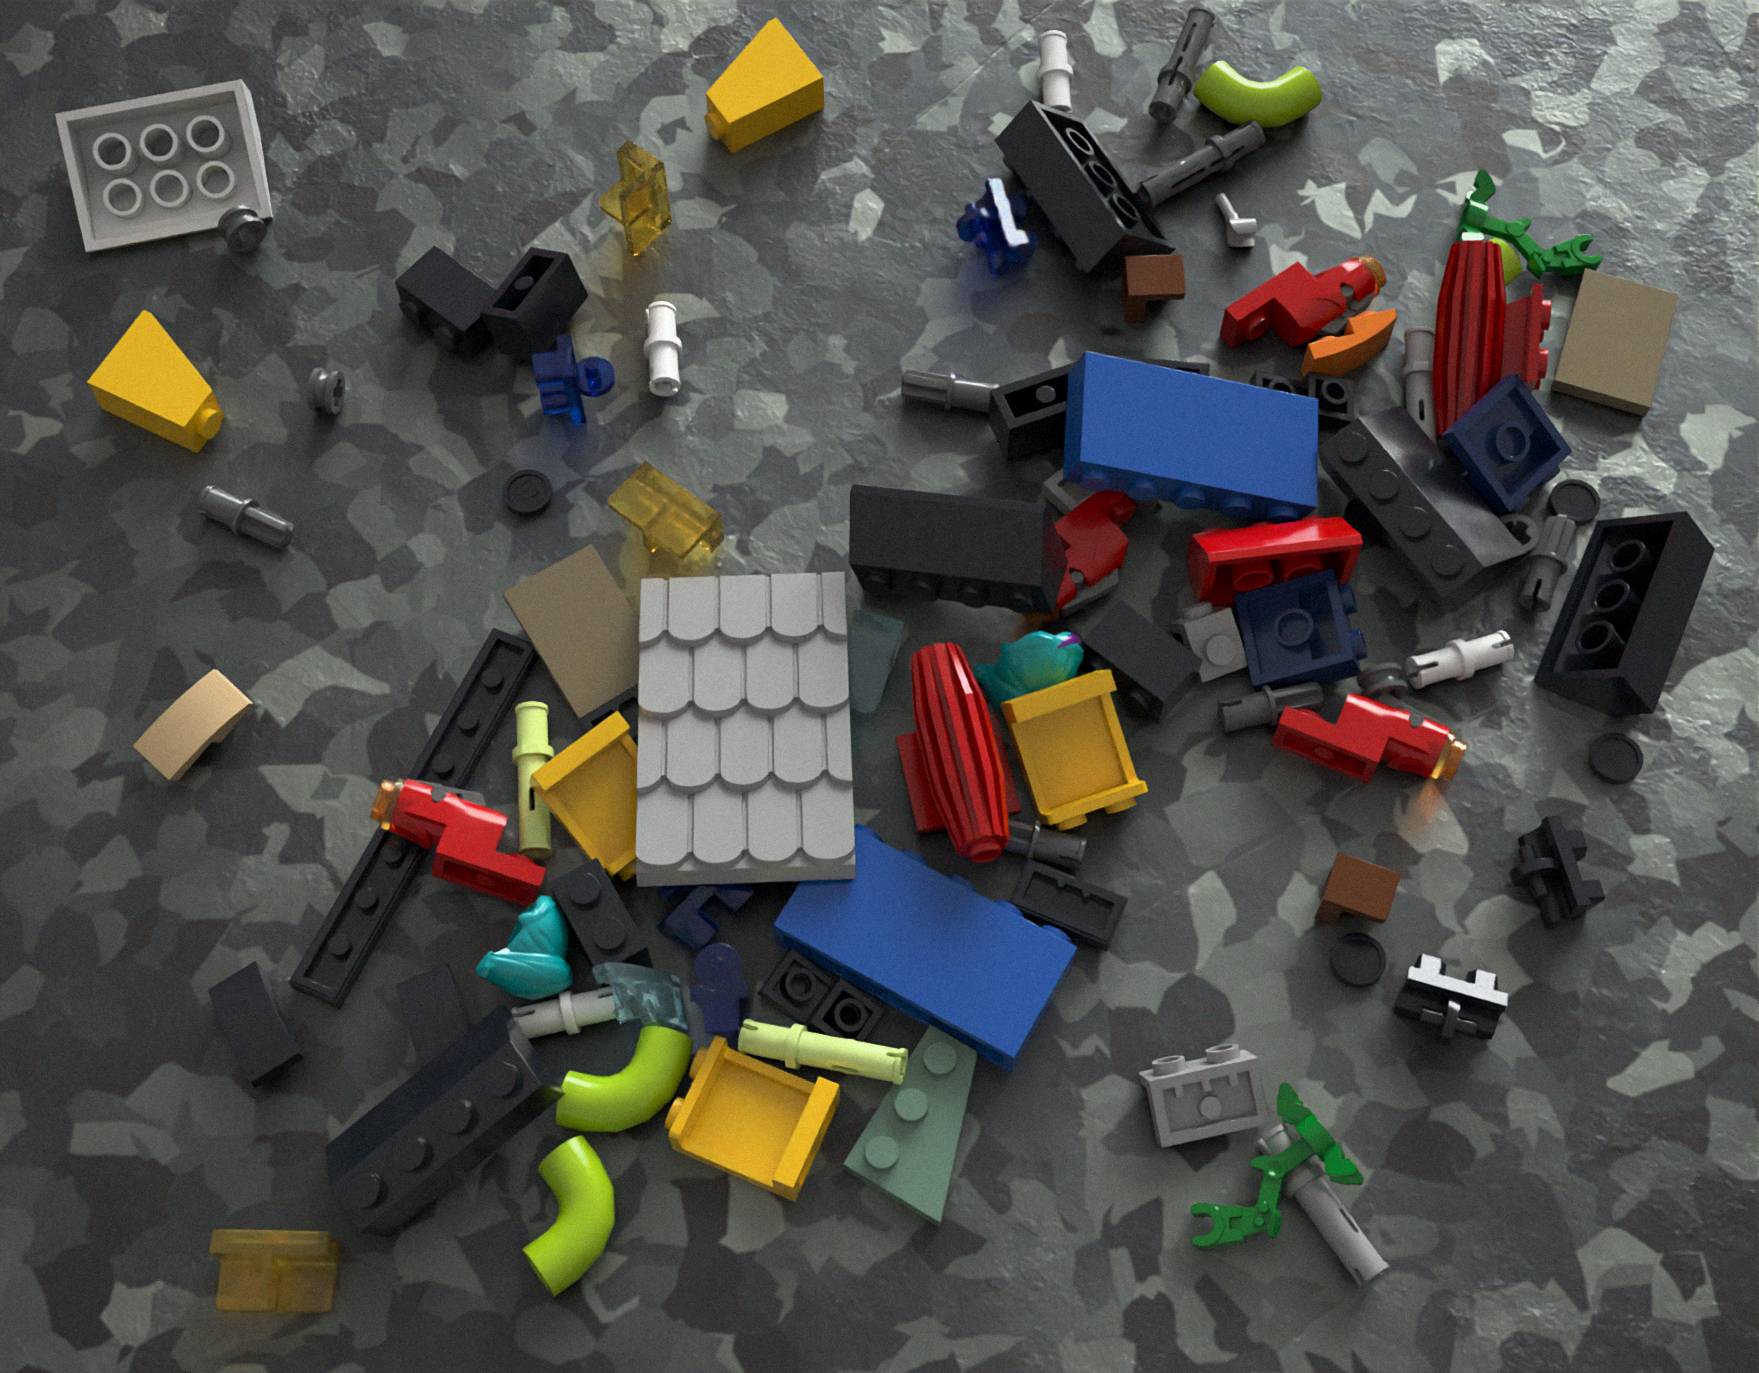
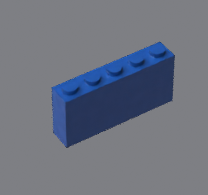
M1085 351L1068 373L1063 481L1080 484L1081 488L1088 491L1111 490L1127 493L1130 498L1135 500L1147 501L1158 499L1173 502L1181 509L1194 510L1204 508L1220 511L1222 515L1228 518L1241 519L1251 517L1267 520L1274 524L1297 522L1317 508L1318 399Z
M856 824L854 826L856 879L801 881L773 924L775 944L786 950L793 947L820 969L838 979L842 977L856 989L927 1028L930 1024L976 1050L979 1057L1012 1074L1072 970L1078 947L1071 944V939L1061 930L1050 925H1043L1042 928L1023 918L1022 912L1011 903L1000 899L993 902L976 893L975 887L966 879L955 874H949L946 877L929 868L928 862L919 854L908 849H902L900 852L883 843L882 838L874 830L867 826Z

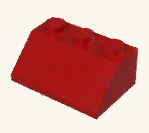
M1316 515L1304 517L1297 522L1274 524L1269 521H1263L1246 528L1225 530L1220 527H1212L1199 533L1191 534L1186 563L1195 604L1211 601L1212 607H1235V595L1330 568L1334 569L1341 585L1347 584L1350 581L1363 545L1361 534L1341 516L1323 518Z

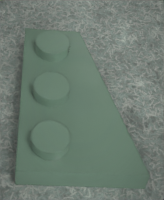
M930 1024L908 1059L902 1084L897 1085L893 1083L843 1163V1170L939 1228L943 1217L978 1052Z

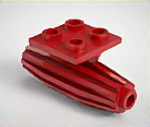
M1462 240L1461 242L1453 243L1450 248L1437 300L1431 377L1437 437L1441 440H1444L1441 435L1504 376L1517 372L1531 393L1533 390H1539L1541 379L1546 377L1548 349H1541L1539 345L1543 341L1544 330L1549 329L1551 300H1543L1544 284L1533 283L1528 296L1507 304L1501 247L1498 243H1493L1492 241Z
M952 642L934 643L931 646L921 648L911 658L913 716L917 732L895 736L917 834L947 829L958 855L970 858V861L973 863L989 862L1001 856V848H1005L1008 845L1007 843L1010 842L1008 817L1021 814L1015 784L998 718H990L986 700L963 650L958 644L953 645Z

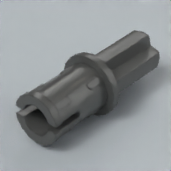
M906 370L902 379L901 395L908 399L945 405V410L950 411L951 406L989 413L990 390L998 388L999 384L957 378L956 372H952L951 376H944L916 370Z
M209 485L201 492L196 507L199 509L197 511L199 514L231 527L233 534L243 537L248 534L276 548L287 547L291 542V537L295 531L293 524L260 509L258 502L253 499L242 500L216 486Z
M1558 514L1557 516H1549L1547 518L1536 551L1531 552L1528 556L1527 562L1530 568L1522 592L1517 599L1518 603L1528 610H1531L1535 596L1538 593L1536 612L1549 611L1559 576L1565 574L1568 569V562L1565 559L1576 525L1574 521L1567 519L1565 515Z
M1308 682L1277 690H1271L1268 685L1261 687L1259 692L1218 700L1217 710L1221 726L1223 725V731L1227 733L1257 724L1269 723L1271 727L1276 726L1285 706L1296 710L1307 709L1313 711L1321 709L1324 705L1321 687L1317 682Z
M1009 819L1010 842L1007 843L1008 845L1005 848L1001 849L1026 855L1025 861L1028 858L1031 860L1034 858L1079 871L1080 861H1082L1085 851L1086 837L1041 827V822L1037 820L1034 825Z

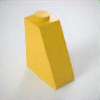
M777 18L766 23L706 92L708 113L704 115L706 126L715 140L721 138L731 153H734L825 107L824 77Z
M145 310L141 312L87 381L103 410L195 453L200 451L208 439L213 438L217 434L225 417L212 389L152 313Z

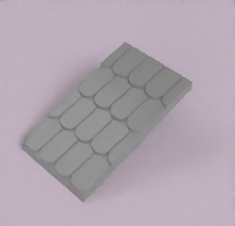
M845 572L822 573V575H817V573L771 574V577H766V575L720 576V578L709 576L669 578V580H664V578L641 579L635 851L637 887L856 879Z

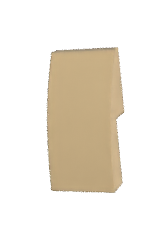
M213 669L178 698L147 729L133 747L169 781H179L211 742H222L251 708L253 703L218 670Z

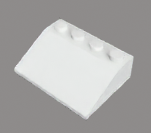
M242 79L55 114L87 253L217 229L221 216L227 210L239 205L252 207L261 220L273 218L261 137L252 96Z

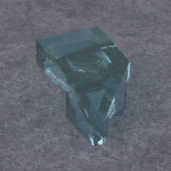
M606 962L592 967L593 975L598 984L604 982L612 987L615 1006L613 1012L620 1024L640 1018L642 1023L647 1026L666 1027L679 1032L688 1029L678 977L657 969L632 964Z

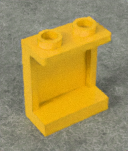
M1097 670L1000 703L1037 819L1041 824H1055L1057 831L1070 829L1086 823L1085 813L1103 807L1106 814L1131 808L1136 805L1134 796L1148 792L1145 781L1138 780L1110 695V692L1117 690L1111 670Z
M618 710L533 772L529 784L587 859L591 861L598 858L610 881L619 875L623 882L636 874L638 746L629 736L630 726Z
M715 1035L709 1049L701 1047L693 1060L689 1078L694 1081L685 1099L677 1097L667 1115L665 1128L670 1130L668 1137L672 1149L796 1202L841 1101L840 1085L820 1076L814 1084L728 1047L726 1038Z

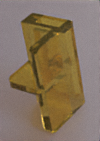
M628 140L616 151L621 179L600 197L599 205L604 213L624 226L627 250L636 256L672 223L664 163L631 140Z
M646 461L607 500L608 506L612 511L641 531L644 547L650 552L655 551L661 545L677 558L684 559L698 544L712 553L724 541L721 514Z
M213 1229L210 1253L221 1262L216 1307L222 1312L331 1313L334 1308L341 1244L329 1231Z

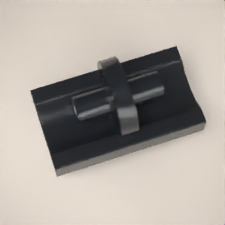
M1547 816L1541 820V825L1538 828L1517 839L1520 846L1518 853L1522 864L1513 868L1509 872L1512 884L1516 887L1530 886L1534 900L1539 901L1547 927L1562 926L1577 914L1597 906L1604 901L1605 894L1599 879L1594 876H1581L1577 862L1586 856L1588 848L1582 830L1564 828L1560 816Z
M1425 954L1419 955L1414 967L1409 966L1395 1001L1394 1012L1419 1019L1418 1022L1437 1027L1436 1044L1449 1046L1454 1032L1469 1037L1476 1035L1491 1040L1499 1018L1504 1013L1508 1002V993L1498 991L1496 974L1476 969L1468 971L1465 980L1462 981L1445 976L1446 964L1443 963L1442 959Z

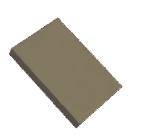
M1585 268L1579 283L1550 390L1646 416L1651 407L1679 294Z
M592 544L502 592L505 602L577 720L639 683L640 621Z

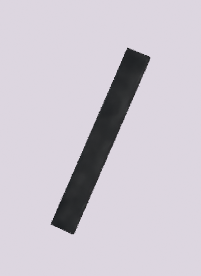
M496 628L492 629L406 780L432 782L462 790L466 788L539 658L529 641ZM405 782L288 982L294 990L338 1009H341L432 848L431 845L428 850L400 834L389 831L392 825L390 822L394 808Z

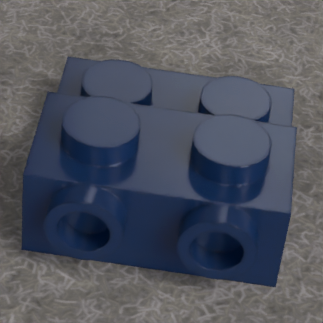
M1517 372L1504 376L1441 435L1466 469L1461 476L1495 515L1502 513L1504 516L1521 510L1529 502L1527 495L1535 487L1542 486L1556 477L1560 472L1558 465L1572 452Z
M1333 568L1234 596L1252 686L1256 692L1261 691V687L1268 685L1273 690L1307 680L1308 682H1317L1321 686L1358 676L1362 672L1359 660L1368 658V651L1361 629L1352 630L1349 619L1350 614L1358 613L1355 596L1350 583L1341 585Z

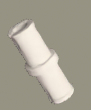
M1050 30L1044 32L1038 38L1041 67L1037 72L1038 84L1043 88L1044 105L1073 114L1070 101L1073 69L1068 65L1066 35L1061 31Z
M658 301L651 303L645 311L648 338L643 345L644 355L649 360L650 391L658 396H671L676 394L681 387L678 359L682 354V343L676 336V308L669 302Z
M1503 630L1467 642L1462 639H1456L1447 642L1443 649L1408 657L1405 664L1406 673L1410 675L1418 672L1417 677L1409 680L1416 689L1455 677L1457 680H1463L1472 677L1476 670L1511 662L1514 658L1513 644L1500 646V643L1510 640L1509 635Z
M616 983L613 986L575 995L572 990L559 993L558 999L520 1008L514 1007L512 1008V1015L515 1017L513 1019L527 1039L565 1030L568 1035L580 1033L582 1026L620 1017L626 1018L628 1017V1011L625 1008L627 1003L621 983Z

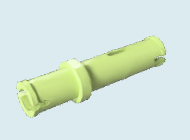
M529 701L518 704L515 707L517 716V746L512 749V763L518 766V854L524 855L531 860L545 859L553 854L550 810L531 787L529 781L533 772L554 758V749L548 745V706L542 702Z
M746 1019L743 1022L744 1028L741 1027L739 1033L738 1051L740 1053L785 1061V1067L799 1069L801 1065H807L845 1074L889 1081L897 1085L902 1084L903 1076H905L907 1069V1049L891 1048L853 1039L808 1032L805 1025L794 1023L791 1028Z

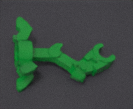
M1485 169L1478 171L1473 184L1476 190L1468 192L1465 196L1467 204L1464 207L1459 222L1456 242H1461L1462 240L1484 241L1485 238L1481 233L1504 239L1512 243L1527 260L1526 269L1537 279H1540L1544 272H1558L1559 276L1583 274L1585 268L1594 271L1598 268L1603 260L1601 254L1586 256L1582 253V251L1587 250L1593 240L1590 234L1578 235L1545 250L1526 232L1532 223L1531 219L1518 218L1509 222L1488 216V204L1486 202L1495 194L1496 187Z
M1284 1082L1279 1087L1277 1114L1282 1117L1283 1122L1294 1125L1301 1138L1276 1157L1265 1155L1250 1161L1253 1169L1264 1172L1258 1201L1254 1207L1209 1204L1206 1202L1191 1206V1214L1194 1217H1211L1214 1221V1228L1211 1233L1205 1236H1192V1243L1196 1247L1203 1250H1212L1219 1247L1246 1243V1238L1266 1231L1272 1239H1275L1283 1220L1278 1210L1283 1182L1290 1173L1315 1154L1325 1163L1326 1175L1330 1177L1331 1182L1343 1185H1361L1364 1178L1350 1158L1345 1159V1154L1341 1147L1310 1109L1303 1106V1102L1290 1084Z

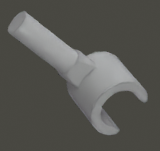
M1218 194L1215 201L1227 223V244L1230 247H1254L1253 234L1257 232L1256 219H1239L1226 194Z

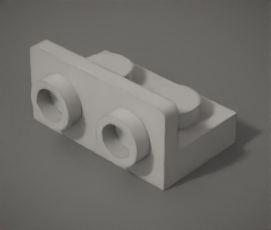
M1224 1044L1206 1049L1205 1058L1185 1062L1184 1056L1163 1057L1151 1062L1153 1069L1139 1072L1140 1083L1147 1089L1157 1144L1163 1148L1271 1124L1258 1057L1246 1050H1239L1238 1044Z

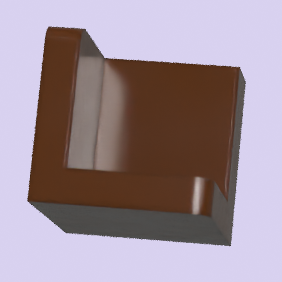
M1182 254L1125 256L1121 280L1125 323H1144L1148 300H1181L1185 298L1186 284Z
M1338 852L1329 871L1314 919L1335 926L1341 912L1345 911L1380 924L1385 923L1401 873Z

